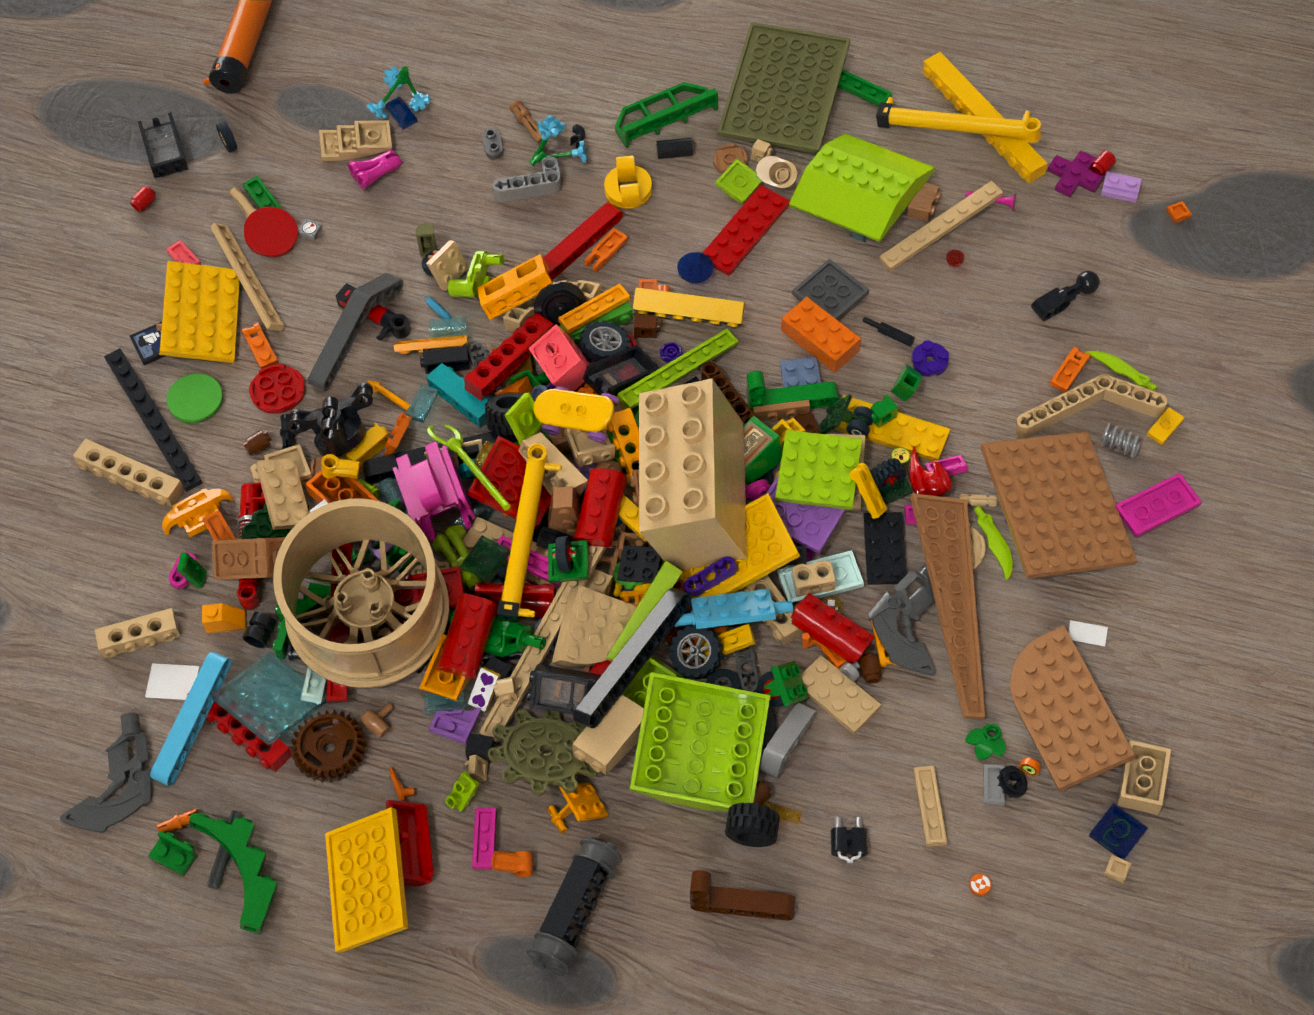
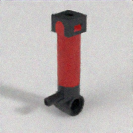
M346 283L335 295L339 307L345 308L353 291L356 289L355 287ZM377 305L370 310L367 319L384 327L376 336L379 341H382L390 331L398 339L406 338L410 334L408 318L404 314H396L381 305Z

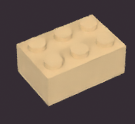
M1130 740L1129 745L1136 759L1123 765L1117 806L1158 815L1163 805L1171 749Z

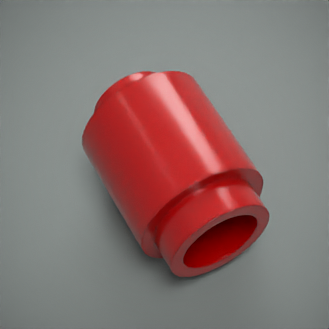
M1102 151L1091 163L1090 170L1101 176L1105 175L1116 163L1114 154L1110 151Z
M142 186L131 198L130 205L138 212L145 210L156 199L155 191L149 186Z

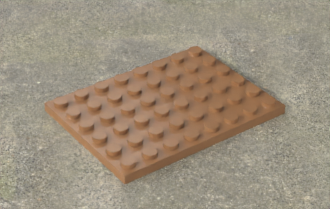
M1088 431L982 443L980 448L1027 579L1136 564V556L1120 514L1115 508V501Z

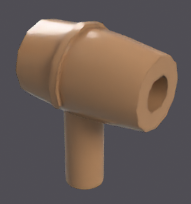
M388 703L377 713L371 709L367 710L362 715L360 721L367 730L369 729L372 733L382 738L390 729L383 718L393 710V707Z

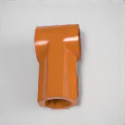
M494 851L491 859L492 870L512 872L517 877H530L533 875V853L528 851L516 853Z

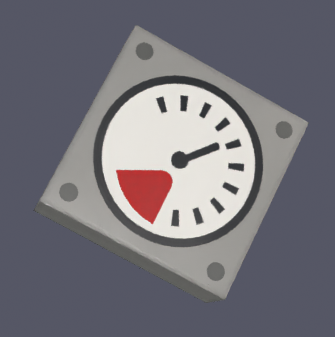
M305 218L298 230V235L315 240L322 229V224Z

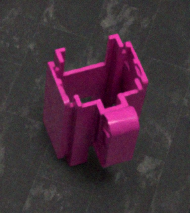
M437 441L425 445L430 464L426 459L411 465L408 454L396 458L399 469L397 467L393 468L410 518L420 527L425 535H428L432 544L436 534L430 520L431 518L458 507L466 529L473 527L469 516L471 515L472 520L476 519L457 465L446 445L442 446L443 450L440 451Z

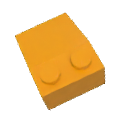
M441 634L419 688L457 701L470 678L436 669L447 636Z

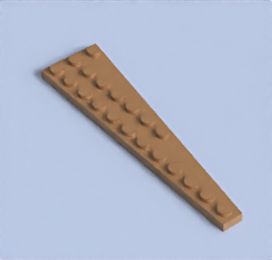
M913 493L910 499L963 719L983 720L985 718L967 500Z

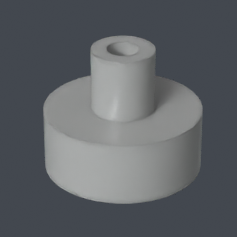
M845 662L839 668L853 682L860 676L857 671L860 665L857 662L852 665Z

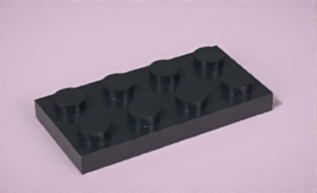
M885 512L875 519L872 518L870 513H864L867 585L898 584L906 576L902 512Z

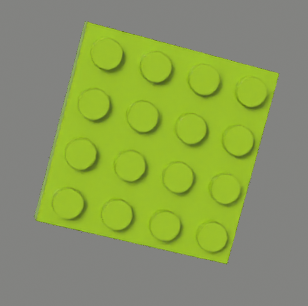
M786 430L775 501L852 510L856 482L850 478L849 473L859 464L862 439Z

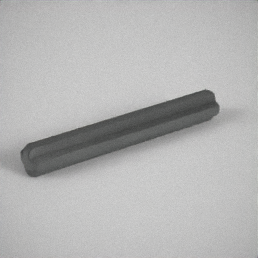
M233 810L228 820L229 824L232 825L234 818H242V813ZM221 845L207 883L208 887L212 889L219 888L230 855Z

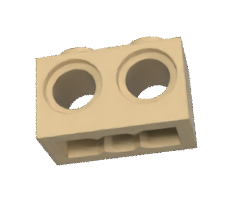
M820 560L813 564H798L792 567L791 577L796 597L804 596L808 593L815 594L835 590V577L831 561ZM819 574H825L827 576L821 577L819 576ZM805 577L807 578V580H801L799 578Z

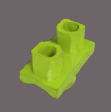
M463 771L454 783L450 795L447 796L445 803L451 809L457 808L460 812L465 811L472 797L476 796L480 783L472 779L467 771Z

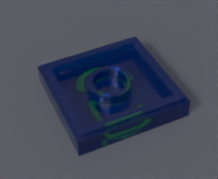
M1113 803L1090 832L1089 837L1117 857L1125 860L1145 834L1148 827Z

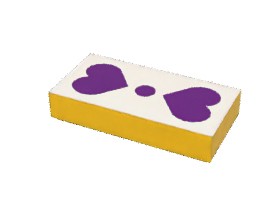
M481 667L468 704L475 708H481L484 712L488 711L494 695V685L497 684L496 681L500 679L501 675L486 667Z

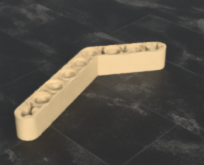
M1103 374L1018 416L1015 433L1018 437L1027 438L1101 400H1106L1158 418L1165 411L1167 398L1158 392Z

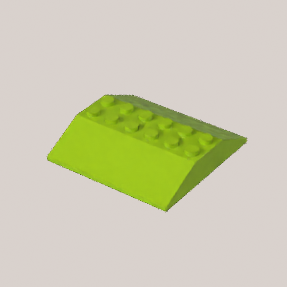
M845 133L826 143L809 163L790 200L789 206L880 242L933 174L935 167Z
M650 672L629 790L666 803L706 811L728 812L729 807L734 804L754 803L770 695Z

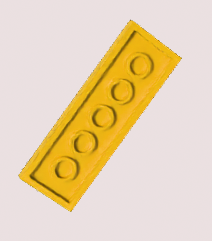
M843 395L831 423V429L848 434L846 428L849 421L854 420L852 417L854 409L858 406H865L871 409L873 404ZM897 412L895 419L879 428L875 423L870 425V432L866 440L893 449L903 447L909 453L915 447L918 457L934 462L940 459L950 434V428Z

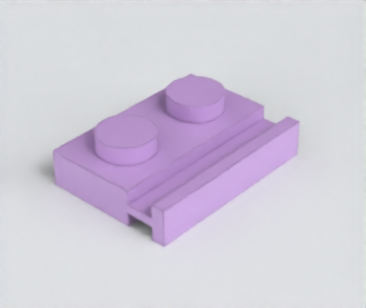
M1106 172L1101 196L1136 203L1142 179Z

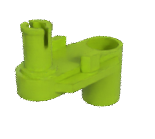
M477 250L473 256L467 278L451 279L449 281V295L451 297H478L477 287L490 281V276H486L489 265L503 266L505 263L504 255L489 254L488 251Z

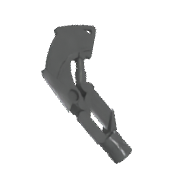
M925 563L917 572H909L894 587V596H890L886 592L868 614L869 621L872 620L881 644L890 655V662L912 671L933 676L936 670L923 643L915 642L911 621H918L920 619L919 616L932 603L935 604ZM917 580L921 587L908 597L906 589ZM900 606L902 607L900 618L902 619L906 637L901 635L897 629L896 619Z
M126 713L121 715L122 735L105 750L108 752V779L113 780V782L96 800L89 796L60 816L62 822L78 828L103 833L108 827L132 815L144 804L145 806L149 804L151 798V768L144 771L143 764L148 760L146 735L140 733L139 714ZM136 740L137 755L129 761L128 742ZM127 783L126 788L115 801H106L123 784ZM71 815L74 821L67 819V817Z

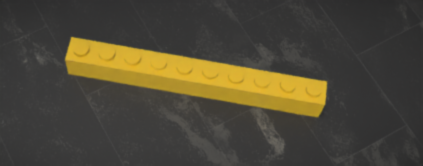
M941 52L924 60L922 70L924 76L930 79L935 88L944 94V97L954 105L957 111L965 115L1004 118ZM982 134L986 141L997 150L1000 156L1007 160L1009 166L1013 167L1028 184L1046 174L1048 163L1024 138Z

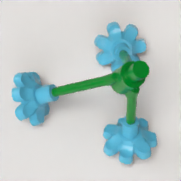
M392 66L391 71H384L387 77H384L383 81L384 83L389 82L388 88L390 90L378 104L369 103L367 105L371 112H376L375 116L377 118L382 117L386 119L387 113L383 108L394 90L401 88V84H408L413 93L412 96L414 98L409 103L413 111H418L419 107L420 109H425V104L430 103V96L428 94L423 95L415 90L409 78L408 67L404 66L402 70L399 69L397 71V68Z
M548 115V118L545 117L543 122H538V132L542 134V140L529 163L534 166L546 157L559 158L571 155L573 157L579 156L582 162L586 163L588 157L585 153L587 149L584 146V140L580 141L578 149H574L572 152L547 155L543 149L550 136L556 137L559 132L563 133L566 126L565 123H560L559 119L555 118L554 120L552 115Z

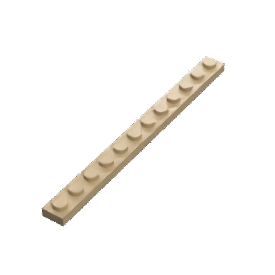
M589 545V578L606 547ZM589 579L562 583L534 633L536 636L546 638L545 647L542 646L544 649L540 650L527 646L510 676L514 678L518 699L513 700L509 704H502L499 697L479 732L480 735L493 737L494 742L498 744L499 740L494 737L492 732L493 727L496 725L508 726L532 683L529 682L531 670H534L537 664L543 663L559 634L570 590L578 585L585 587Z

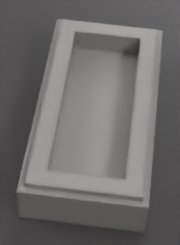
M984 764L983 805H1005V793L998 786L999 780L997 779L999 771L1005 765Z

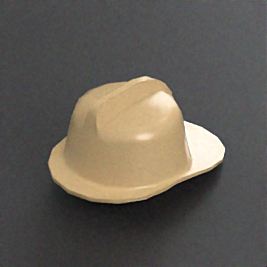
M766 156L757 164V176L766 184L778 188H788L797 179L795 165L787 160L776 156Z

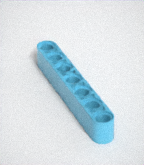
M213 651L207 655L150 773L152 779L167 786L173 785L231 667L230 658Z

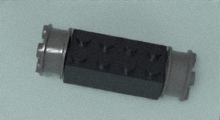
M589 835L581 839V848L578 854H574L572 857L573 862L545 917L540 932L535 933L536 941L533 947L527 950V955L534 960L533 964L540 969H545L546 967L562 977L570 972L569 964L572 958L578 955L575 948L579 944V936L582 929H586L588 925V917L597 906V898L606 887V879H613L615 877L614 869L623 860L622 856L616 851L617 847L609 842L604 844Z

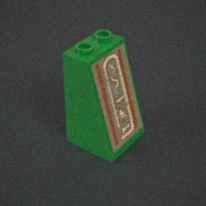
M755 416L743 426L745 486L758 480L778 465L782 459L780 436Z

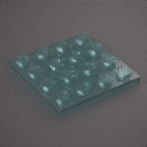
M271 652L212 693V700L268 746L327 702V697L325 695L322 696L321 704L301 700L305 679Z

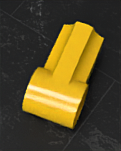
M327 454L321 460L322 475L329 479L336 476L357 479L360 462L338 459L335 455Z

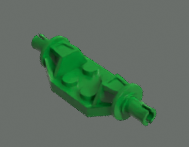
M449 611L448 617L450 624L454 615L452 611ZM495 616L484 652L504 657L517 651L524 652L527 646L543 650L542 646L545 647L546 638L532 635L533 631L530 625L500 621L498 616ZM516 638V643H511Z

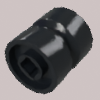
M254 612L249 621L250 626H247L242 638L251 646L265 648L270 639L269 634L273 632L277 622L268 614Z

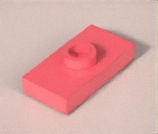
M181 240L166 249L175 262L202 265L199 259Z

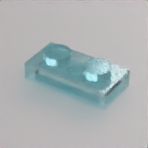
M421 384L406 415L411 416L412 420L424 423L439 394L438 390Z

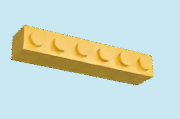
M636 288L633 309L637 310L639 314L648 315L649 311L655 312V316L666 317V314H671L673 319L684 320V316L691 317V321L702 322V319H708L710 324L720 325V321L727 322V326L738 327V324H743L746 302Z

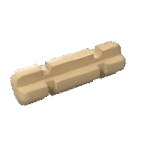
M960 494L959 499L967 500V505L970 504V506H986V504H989V506L995 507L998 501L996 495H989L987 497V495L971 494V496H968V494Z

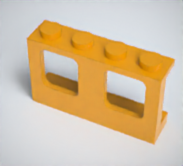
M541 254L477 287L481 307L489 320L537 296L544 287L553 283L547 272L549 267Z

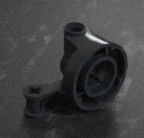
M362 383L358 385L351 396L342 400L330 396L323 400L321 408L314 411H291L288 418V430L293 434H300L312 429L316 434L314 439L315 446L322 456L327 454L340 456L351 451L365 437L366 428L357 411L369 407L373 403V387L368 383Z

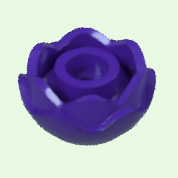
M675 342L665 343L660 348V357L666 363H670L683 355L681 346Z

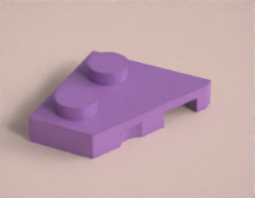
M474 708L475 710L463 711L462 709L451 712L437 711L429 727V732L467 745L469 734H472L482 712L481 708Z

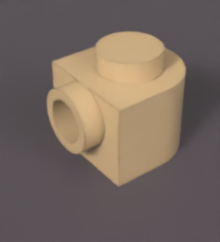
M757 139L752 147L751 159L759 162L766 156H772V144Z
M513 677L496 681L497 684L494 685V692L496 697H500L502 704H509L513 700L518 699Z

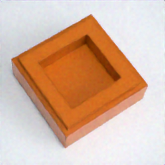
M1183 201L1170 205L1166 209L1174 223L1191 218L1192 215Z

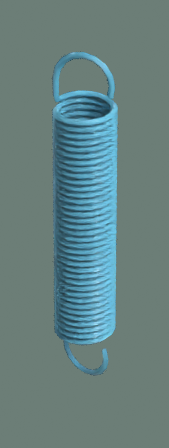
M432 297L425 300L447 323L451 321L452 316Z

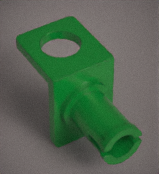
M529 369L510 379L511 385L517 379L527 376L532 388L550 382L545 372L534 376Z

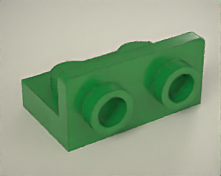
M159 831L157 835L160 839L148 857L184 877L197 858V854L194 851L195 847L187 841L183 843L178 841V838L170 832L165 834Z

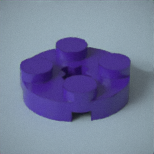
M926 340L913 350V368L920 372L922 376L941 375L948 367L949 352L940 344ZM927 357H932L935 361L930 360L928 362Z

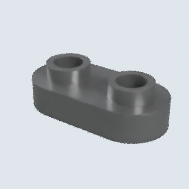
M488 128L482 133L486 155L490 159H499L503 155L500 134L498 130Z

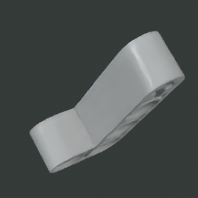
M554 157L544 158L542 161L543 172L495 180L492 185L495 200L506 202L558 193L561 190V177L557 159Z
M797 702L767 744L759 768L761 771L777 779L781 776L789 755L812 724L817 713L816 710Z

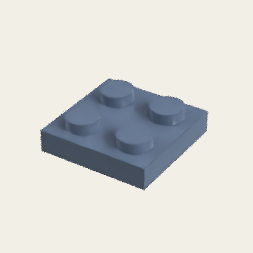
M817 357L780 361L783 387L821 383Z

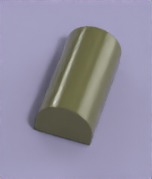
M427 223L419 225L416 228V237L420 256L422 257L438 248L433 226Z

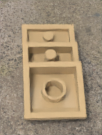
M389 120L354 121V125H337V130H319L321 162L362 158L392 150Z

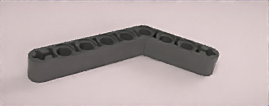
M385 273L353 291L308 377V384L323 391H327L330 388L370 310L397 295L403 287L402 279Z

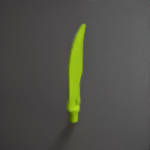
M1086 351L1091 354L1092 358L1100 361L1115 373L1128 377L1140 387L1156 391L1157 386L1151 382L1150 377L1141 374L1120 358L1105 352Z
M978 506L974 509L978 516L977 524L987 536L988 547L1001 565L1005 580H1008L1013 567L1010 549L995 527L992 516L984 513L981 506Z

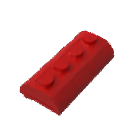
M595 468L590 470L573 541L587 540L589 545L611 548L627 483L626 475L609 469Z
M476 583L475 595L494 602L498 610L504 583ZM524 583L520 608L535 611V616H520V618L541 619L544 617L557 594L556 586L547 583L542 585Z
M808 593L802 599L791 615V624L804 633H809L810 637L851 664L860 659L875 639L874 635L811 593Z
M461 594L459 596L438 661L437 670L475 680L496 615L497 605L494 602L469 594Z
M387 800L386 809L392 807L397 812L404 886H423L431 883L434 876L427 805L424 803L416 804Z

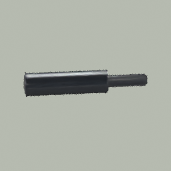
M867 317L863 318V322L877 328V332L911 347L915 341L914 336L884 322L878 323Z

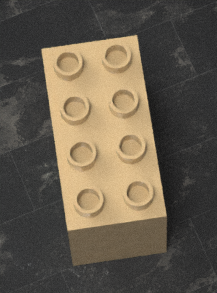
M713 379L639 393V532L664 561H668L681 571L691 569V567L708 566V564L711 565L727 556L733 558L734 561L737 559H747L744 427L742 420Z

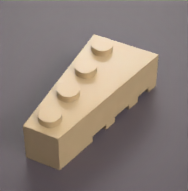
M541 432L523 440L518 451L526 462L528 459V448L535 443H539L545 446L547 450L548 463H556L562 466L561 471L545 470L543 486L551 497L553 488L573 486L576 496L580 500L588 480ZM536 454L534 458H540L542 454Z

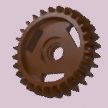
M335 709L332 714L325 710V715H321L318 711L315 718L310 714V721L303 719L305 725H298L300 732H294L295 738L291 739L293 744L291 746L292 758L296 767H299L300 772H305L307 778L312 775L314 781L319 777L322 783L325 778H328L329 783H331L334 777L337 781H340V775L347 778L346 772L354 773L352 767H359L357 760L363 761L362 754L366 753L364 747L366 746L365 735L356 719L352 720L350 715L345 717L343 711L337 715ZM325 726H333V727H330V728H327V729H324V730H320V731L315 732L316 730H318V729H320V728H322V727H325ZM348 741H354L350 754L344 758ZM327 744L335 745L332 752H325L324 747ZM311 754L322 765L320 767L313 765L305 757Z

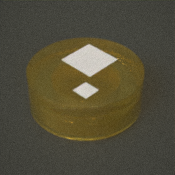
M831 596L824 600L825 604L834 608L839 613L842 612V602L839 598Z

